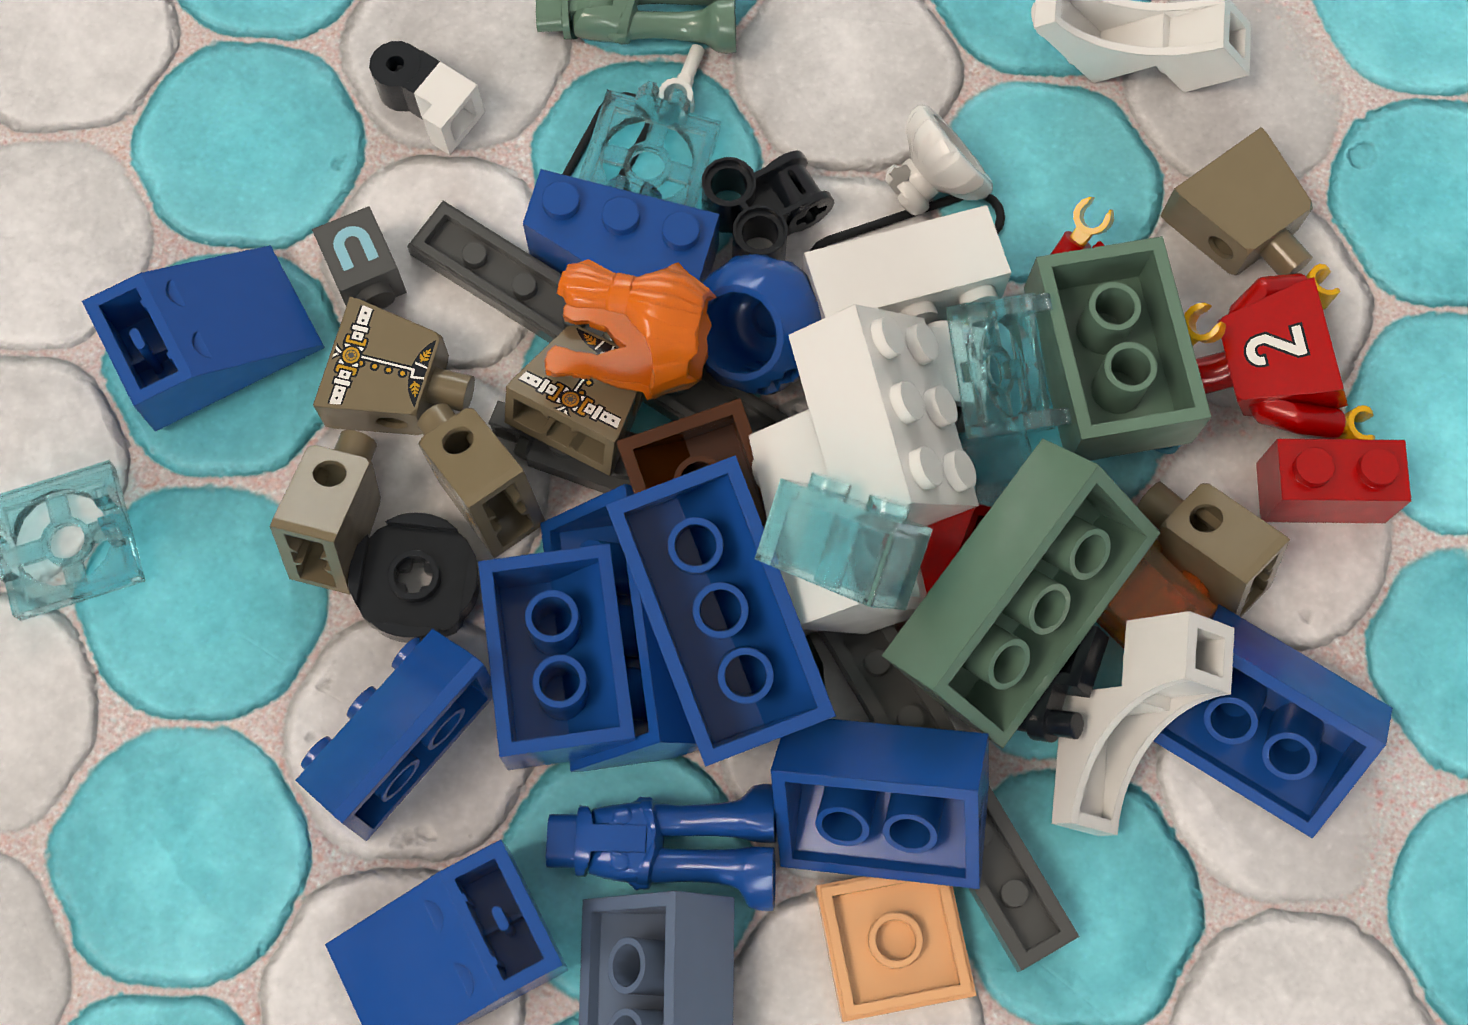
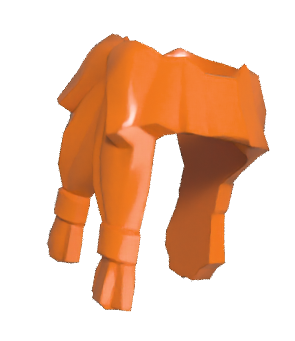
M589 259L567 265L566 270L562 272L557 294L563 297L566 302L563 308L564 321L575 325L589 324L591 328L607 332L619 348L595 355L593 353L575 352L555 345L547 352L544 360L547 376H573L574 378L587 380L594 378L616 388L643 392L647 400L689 389L701 380L703 366L708 359L707 336L712 327L707 314L708 302L715 299L716 296L708 287L690 275L679 262L638 277L619 272L614 273Z

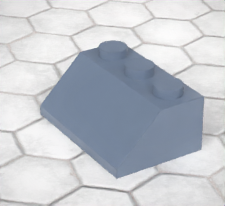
M668 891L583 899L579 1025H733L734 897Z

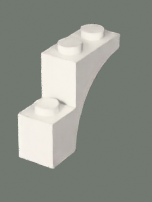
M1036 0L1031 8V18L1036 32L1055 47L1070 64L1074 65L1092 83L1157 66L1162 74H1166L1183 92L1250 75L1251 22L1231 0H1197L1177 3H1153L1132 0Z
M1191 611L1126 621L1122 686L1093 689L1090 698L1066 695L1062 709L1064 711L1080 713L1083 717L1084 727L1078 739L1058 738L1051 824L1096 836L1118 835L1119 819L1128 785L1137 765L1153 740L1176 717L1193 706L1215 697L1231 694L1234 627Z

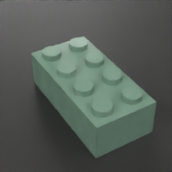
M1042 438L911 617L900 629L899 633L882 654V657L952 715L979 733H989V740L1004 748L1160 535V531L1098 464Z

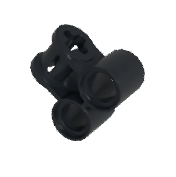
M796 150L785 153L755 173L745 161L735 157H723L714 160L706 167L702 175L701 185L702 210L719 214V232L733 233L732 258L735 256L761 254L785 261L787 236L813 226L831 211L835 203L829 192L819 189L807 171L808 161L803 152ZM725 190H731L739 193L741 197L733 201H724L718 198L716 194ZM755 237H762L770 240L773 245L766 249H755L746 242Z

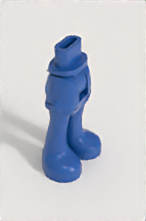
M772 784L754 785L741 799L723 803L677 805L655 803L651 797H639L631 803L592 809V812L588 806L580 805L577 814H549L546 841V866L549 868H575V875L577 877H586L589 871V874L603 879L626 882L635 890L649 889L654 883L700 882L721 884L738 889L749 908L759 911H774L776 892V855L774 847L752 846L739 849L664 848V836L735 837L757 843L776 844L777 829Z

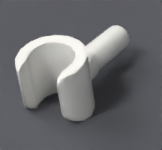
M693 44L691 46L681 73L678 74L677 78L667 79L658 89L661 112L665 111L669 98L681 95L686 98L681 109L682 118H688L693 114L695 101L692 85L705 52L701 45Z

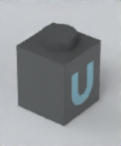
M370 206L312 229L346 306L349 297H353L384 309L391 305L396 297L407 293L397 265Z

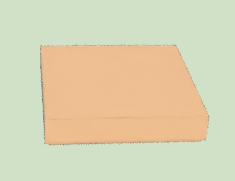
M865 876L816 885L815 891L841 1022L977 996L953 886Z

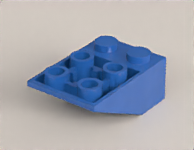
M271 245L141 272L82 301L133 406L155 432L325 348Z
M502 840L439 871L325 944L362 1025H467L568 971L566 963L509 848Z

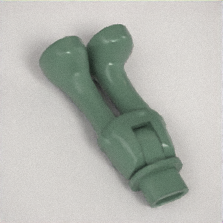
M536 0L537 32L563 31L564 39L574 40L583 38L599 42L630 44L631 40L657 38L703 43L714 51L724 54L736 53L735 0ZM643 4L707 6L701 10L684 12L638 10V5Z

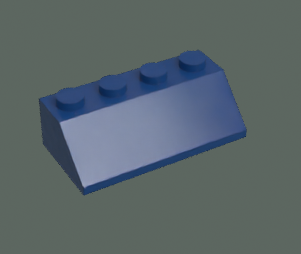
M736 455L606 505L705 767L836 716Z
M623 484L540 523L544 552L610 543L636 741L569 762L571 772H584L668 760L699 750L606 508L607 504L634 494L632 486L629 484Z

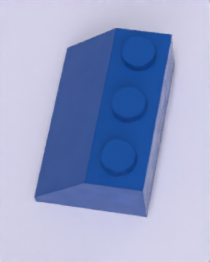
M610 543L478 561L499 757L507 770L571 762L636 741Z
M1218 604L1209 619L1235 628L1231 694L1206 700L1188 709L1167 725L1153 741L1313 839L1386 746L1393 708Z
M431 629L422 640L418 637L413 638L398 652L392 662V668L395 669L393 673L378 689L371 686L356 698L347 712V717L350 720L333 739L326 736L308 751L301 763L304 771L295 780L337 820L365 841L373 835L493 699L491 676L485 665L474 655L434 629Z
M828 719L780 738L771 767L780 867L980 889L989 790V733Z

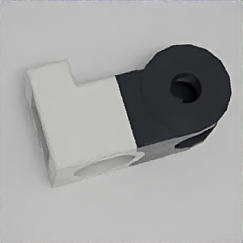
M391 41L382 44L372 54L369 69L381 101L390 109L410 111L421 118L431 144L451 155L485 113L478 84L426 52L403 41Z

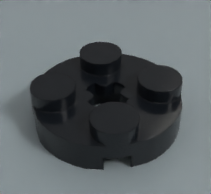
M426 513L397 515L385 521L387 525L378 529L371 537L367 534L354 551L348 573L350 593L365 621L383 636L404 643H408L415 637L422 640L431 629L436 630L445 637L457 633L462 627L464 619L474 608L480 591L478 561L467 539L447 520ZM413 563L424 564V572L432 576L430 584L422 586L417 593H408L406 584L398 582L400 573H410Z

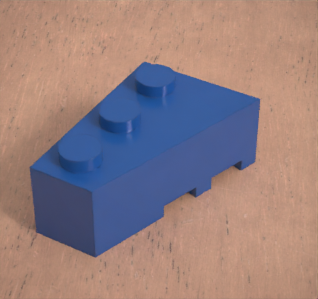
M540 169L523 220L529 254L560 274L566 270L568 264L579 263L587 259L614 273L619 272L636 277L658 271L679 262L690 275L703 283L712 271L719 247L718 213Z

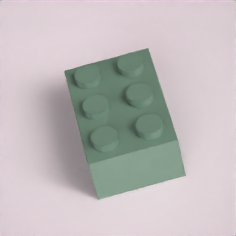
M1163 236L1036 257L1024 286V292L1063 448L1091 461L1192 443L1212 417Z

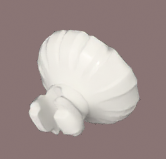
M925 104L917 105L911 111L906 123L910 158L901 167L893 164L887 169L888 172L885 178L892 190L898 194L897 199L901 206L911 215L916 216L924 214L929 209V199H932L938 192L950 194L964 200L986 198L992 193L993 183L979 161L934 110Z

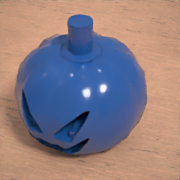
M761 254L733 257L723 266L710 273L703 282L716 296L715 299L708 302L707 314L712 327L707 336L708 359L704 364V368L707 373L723 386L765 396L776 394L787 388L790 384L800 380L788 335L822 320L819 305L807 274L793 262L777 260Z

